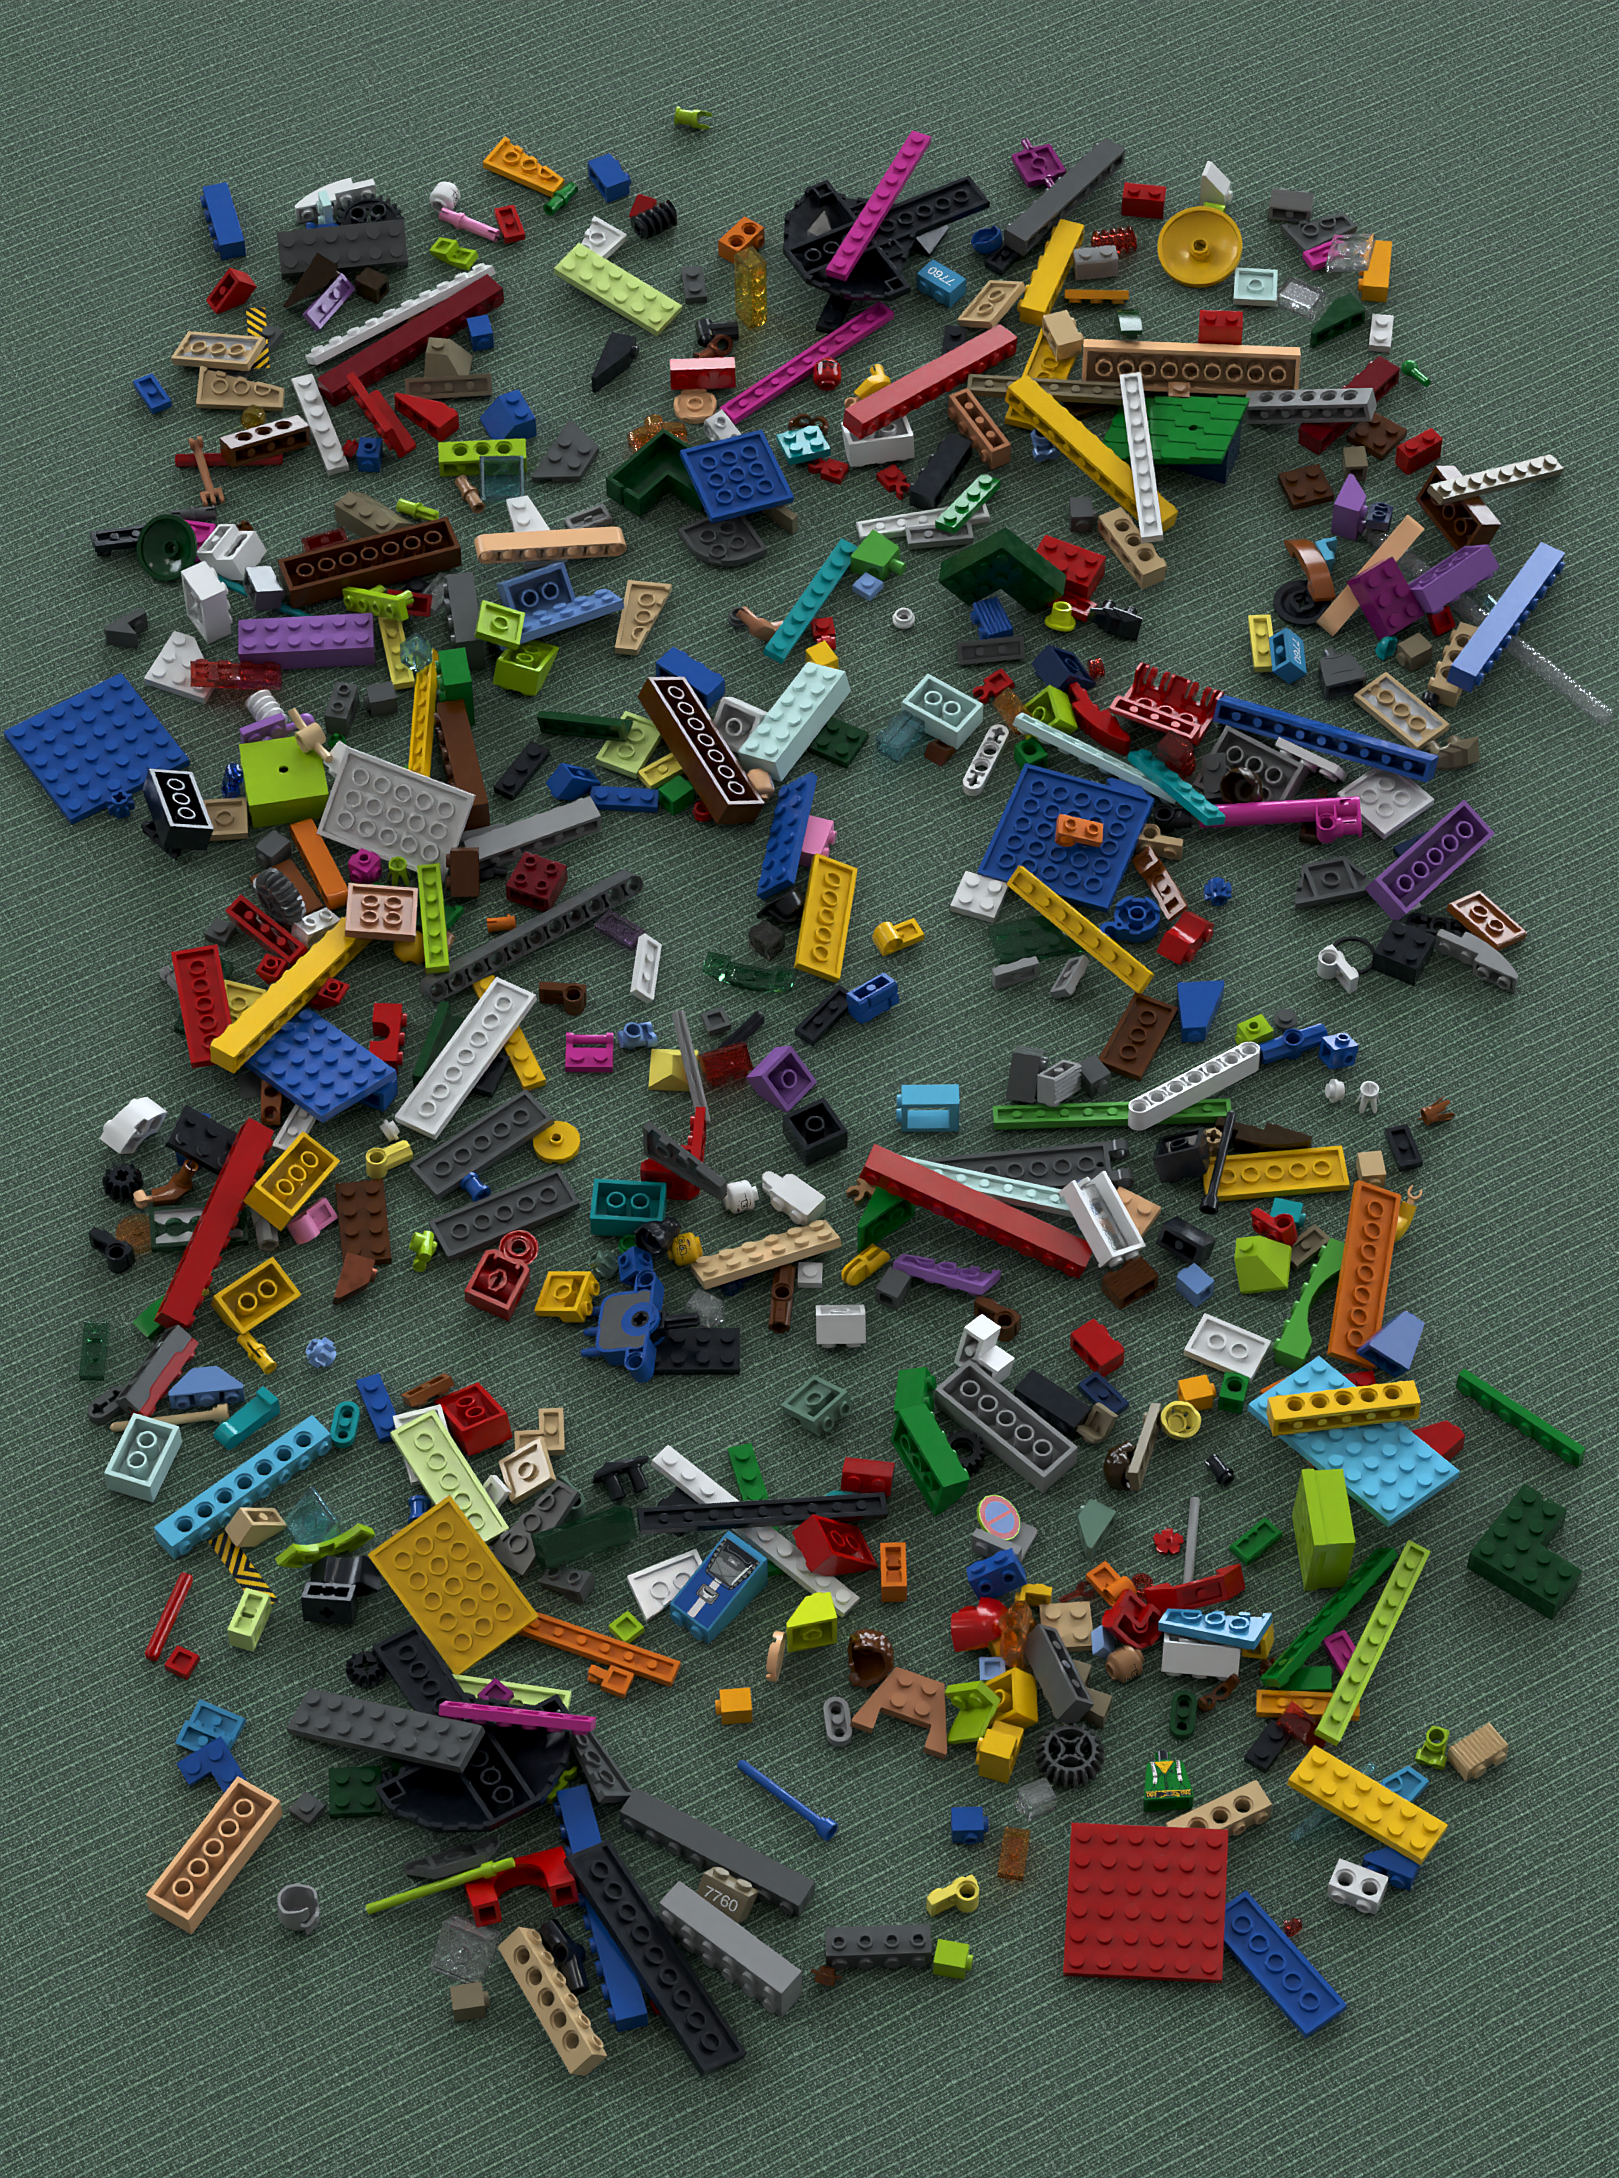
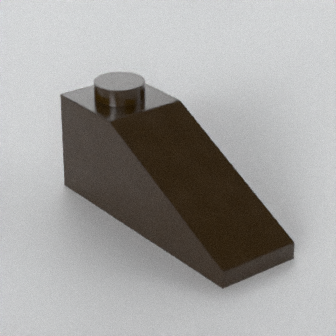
M317 252L283 307L287 309L324 287L329 281L334 283L340 273L337 270L339 266Z

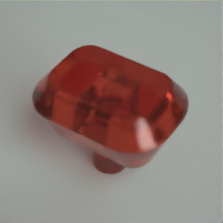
M1292 1918L1290 1921L1285 1919L1283 1921L1284 1931L1288 1937L1294 1936L1302 1929L1300 1918Z

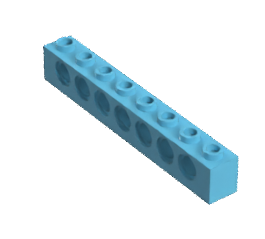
M311 1415L154 1527L156 1540L174 1560L180 1555L187 1554L194 1545L208 1539L221 1526H226L239 1508H250L257 1500L268 1496L271 1490L278 1485L286 1483L296 1472L306 1469L317 1457L328 1453L332 1447L330 1432Z

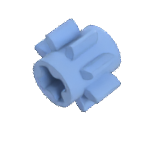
M326 1337L322 1340L319 1338L313 1339L306 1348L307 1358L309 1359L308 1363L317 1369L320 1365L323 1367L331 1365L336 1357L335 1347L333 1346L334 1342Z

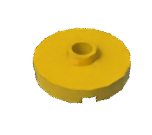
M554 1121L552 1126L533 1138L534 1152L539 1159L550 1164L552 1162L564 1164L572 1160L578 1154L581 1144L580 1135L576 1128L562 1121Z

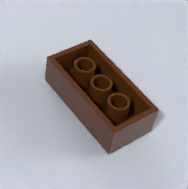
M1435 466L1415 500L1456 551L1464 546L1489 545L1501 526L1499 520L1479 496L1440 506L1427 492L1430 484L1462 477L1463 475L1455 466Z

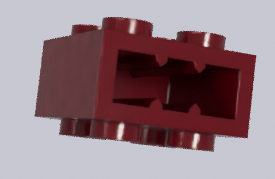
M524 852L505 885L506 899L546 912L553 907L568 880L567 866L558 861L542 858L537 854Z

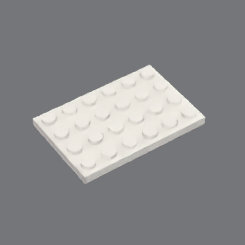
M346 747L316 834L358 850L363 848L369 852H374L380 858L390 861L393 857H403L407 862L406 868L417 872V865L440 863L442 882H445L450 868H446V854H450L451 848L458 847L476 795L356 749Z

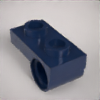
M1383 502L1372 503L1365 528L1389 531L1394 507Z

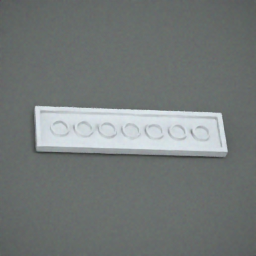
M496 977L394 1116L396 1122L436 1140L537 1000L536 995Z

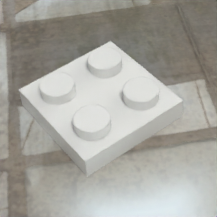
M965 871L950 905V911L994 923L1007 895L1009 886L1005 882Z

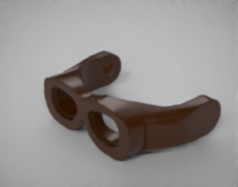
M799 414L790 419L788 430H792L794 427L815 426V421H820L822 426H819V428L823 431V435L827 436L829 423L822 416L811 419L808 414ZM801 419H807L809 423H801Z
M1234 1673L1231 1674L1212 1693L1199 1698L1197 1701L1199 1710L1207 1713L1214 1708L1216 1701L1226 1700L1239 1684L1238 1676ZM1220 1689H1223L1225 1691V1694L1223 1696H1217L1216 1692ZM1207 1699L1211 1700L1212 1703L1208 1705Z

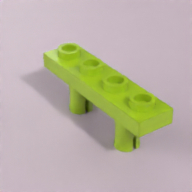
M377 585L370 590L350 586L342 589L344 604L347 610L359 613H373V616L397 621H404L409 618L406 606L414 603V599L411 598L413 594L409 590L395 596L383 593L385 588L382 585Z

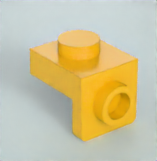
M1026 1584L1022 1586L1021 1592H1016L1014 1607H1018V1616L1023 1617L1025 1605L1039 1607L1040 1604H1051L1052 1587L1044 1584Z

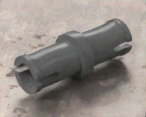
M215 505L200 508L191 506L190 509L171 510L172 515L179 516L184 520L198 522L217 519Z

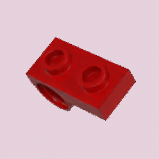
M1258 1207L1250 1212L1253 1222L1252 1227L1257 1234H1262L1268 1239L1291 1247L1298 1240L1292 1215L1284 1213L1272 1217Z

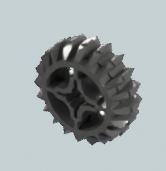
M270 867L257 875L253 883L254 892L257 894V899L260 901L261 906L264 907L272 919H275L276 923L289 928L306 916L305 903L302 901V896L299 894L298 889L295 888L294 883L287 876H284L283 872Z
M1063 1722L1062 1727L1054 1723L1052 1731L1046 1729L1044 1736H1040L1038 1739L1039 1745L1035 1748V1761L1039 1764L1040 1773H1045L1046 1780L1053 1778L1055 1786L1059 1782H1063L1064 1788L1068 1786V1783H1072L1076 1789L1078 1782L1086 1786L1088 1779L1094 1780L1096 1773H1100L1102 1770L1101 1764L1105 1760L1104 1746L1101 1745L1100 1736H1095L1094 1729L1086 1731L1087 1726L1085 1723L1081 1727H1077L1075 1722L1072 1726H1067V1723ZM1052 1748L1056 1750L1057 1754L1055 1761L1049 1754ZM1085 1748L1090 1753V1758L1088 1761L1084 1759L1083 1750Z

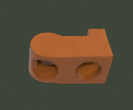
M261 1081V1124L281 1125L284 1095L278 1090H267L272 1086L266 1081Z

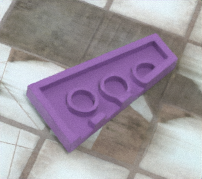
M902 1254L893 1262V1269L902 1270L911 1277L922 1278L927 1283H940L949 1289L965 1290L968 1294L974 1296L983 1295L1000 1280L1001 1276L1000 1270L993 1269L992 1274L980 1272L981 1267L977 1266L962 1269L957 1268L954 1262L947 1261L935 1264L934 1259Z

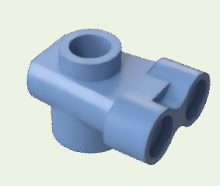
M1036 428L1031 432L1030 435L1034 447L1032 454L1036 462H1042L1047 458L1056 459L1060 456L1058 448Z
M630 1022L625 1025L624 1030L617 1032V1039L621 1048L631 1050L639 1046L650 1048L658 1045V1039L653 1032L651 1022L639 1024Z

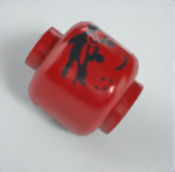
M824 357L816 362L813 367L814 384L824 391L834 390L841 383L840 363L831 357Z

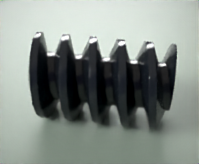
M667 200L666 203H660L659 206H654L652 209H647L644 213H638L637 216H632L630 219L632 229L636 235H642L644 239L649 238L648 232L650 235L655 236L656 230L659 233L663 232V226L665 229H670V223L673 226L678 224L677 213L670 200Z

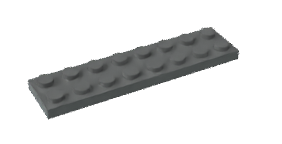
M309 1688L286 1728L289 1735L463 1773L485 1734V1730L481 1725Z

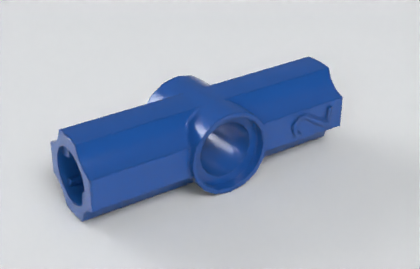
M1320 1023L1302 1030L1292 1028L1286 1030L1281 1037L1258 1044L1260 1047L1261 1064L1265 1065L1283 1058L1297 1059L1303 1051L1320 1046L1322 1037L1328 1036L1326 1027Z

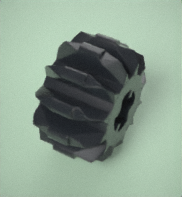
M124 1161L121 1166L113 1163L112 1169H106L105 1176L102 1179L105 1194L110 1196L113 1201L120 1198L122 1203L127 1198L133 1201V1193L141 1190L144 1185L141 1171L136 1169L133 1163L126 1166Z

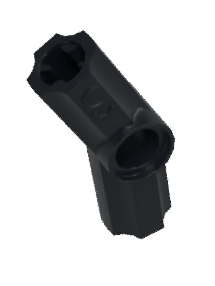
M550 1919L538 1929L539 1934L551 1951V1955L554 1958L553 1963L560 1967L561 1974L565 1977L566 1985L570 1992L575 1996L583 1994L590 1987L583 1966L586 1957L585 1949L581 1944L573 1942L557 1919Z

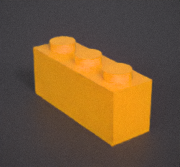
M1367 239L1366 248L1361 249L1360 260L1364 261V263H1360L1359 276H1363V279L1359 278L1358 291L1362 292L1361 300L1387 303L1392 241Z

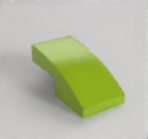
M439 237L429 250L430 254L439 260L467 271L479 258L476 250L461 248L457 240Z

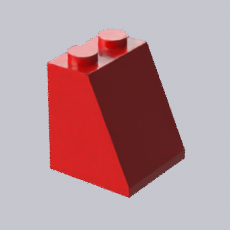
M1200 310L1197 343L1242 345L1243 311Z

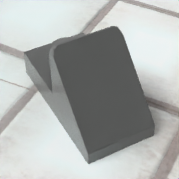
M140 607L105 626L106 643L108 645L138 648L139 644L136 633H140L148 627L147 615L143 608Z

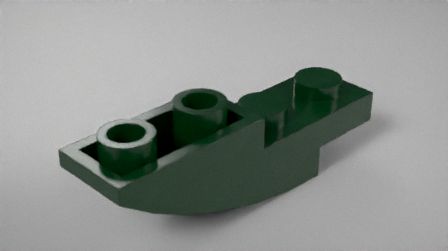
M1138 309L1116 310L1114 327H1118V335H1123V340L1138 339L1137 335H1143Z

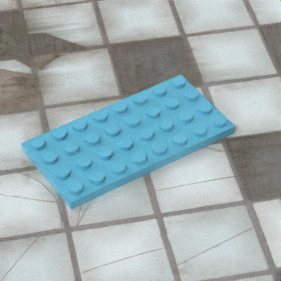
M1318 1356L1250 1402L1247 1411L1270 1429L1266 1415L1268 1397L1357 1386ZM1399 1421L1278 1435L1318 1470L1343 1469L1347 1494L1387 1527H1390L1458 1479L1460 1474L1456 1467Z

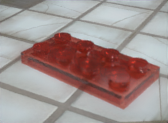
M197 659L190 661L191 687L281 690V666L274 662L254 664L251 661L231 663L228 660L209 662L206 659Z

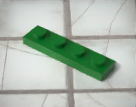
M982 473L935 520V528L954 535L1001 487V480Z

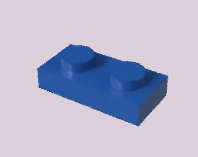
M153 373L133 381L135 390L152 414L172 407L170 398Z

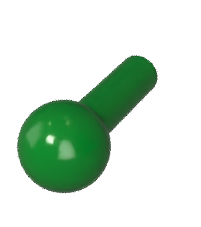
M1406 360L1402 363L1401 371L1403 374L1413 376L1424 387H1428L1431 384V380L1418 370V365L1415 361Z

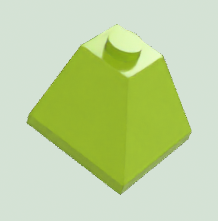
M1262 1236L1236 1238L1234 1260L1241 1294L1288 1289L1291 1246Z

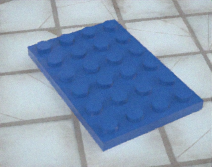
M310 1008L293 1016L243 1064L321 1123H324L397 1078L395 1069Z

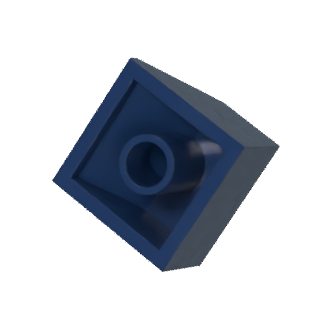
M1047 645L1031 663L1036 670V676L1044 681L1046 686L1051 685L1067 694L1069 685L1077 682L1085 690L1091 689L1096 685L1075 653Z

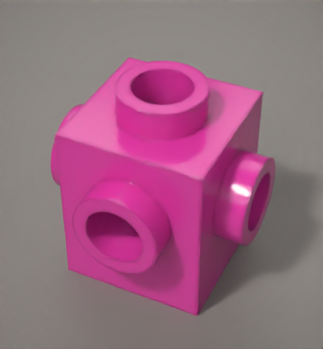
M361 848L348 861L350 880L355 883L372 885L382 875L381 858L374 852Z

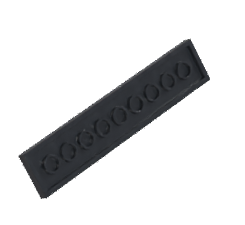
M609 1839L566 1856L563 1863L570 1874L574 1876L579 1888L699 2075L703 2077L743 2059L747 2054Z

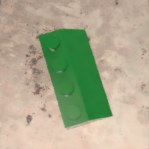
M925 1403L899 1410L890 1441L933 1515L937 1516L965 1494L970 1481L969 1473L962 1467L958 1460L957 1452L949 1445L945 1432L939 1428L934 1413L929 1411Z

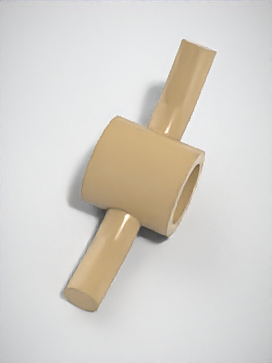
M296 708L289 710L288 714L299 730L294 735L300 749L305 753L314 749L326 763L332 762L333 756L321 745L326 742L322 728L316 722L307 726Z

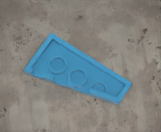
M1167 1609L1158 1622L1159 1631L1168 1632L1173 1635H1182L1198 1640L1202 1639L1217 1642L1218 1644L1255 1650L1272 1623V1614L1263 1613L1262 1617H1251L1250 1612H1240L1239 1616H1226L1225 1611H1214L1206 1615L1202 1614L1201 1610Z

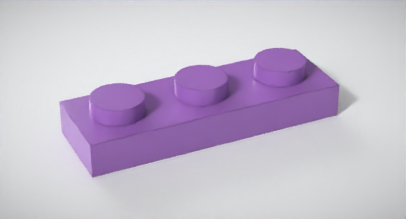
M340 273L334 283L331 282L302 316L315 331L320 330L351 295L355 287L343 273Z

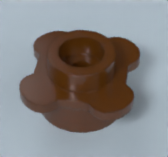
M821 1965L819 1970L811 1969V1972L815 1973L814 1981L823 1985L834 1986L836 1979H842V1976L835 1974L836 1969Z

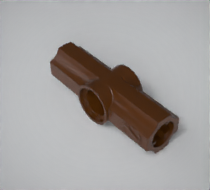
M790 1263L775 1267L768 1328L778 1334H784V1332L790 1330L796 1267Z

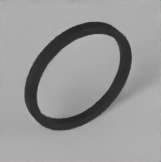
M1356 936L1343 937L1333 943V946L1336 947L1345 941H1358L1368 946L1372 955H1374L1375 951L1370 942ZM1373 959L1369 966L1357 971L1358 975L1364 974L1372 968Z

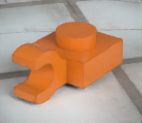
M591 1664L587 1672L589 1675L587 1681L593 1684H601V1691L625 1699L634 1680V1673L610 1665L607 1671Z

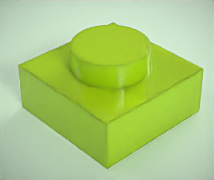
M626 1611L608 1625L609 1631L618 1640L629 1644L644 1633V1626L629 1611Z

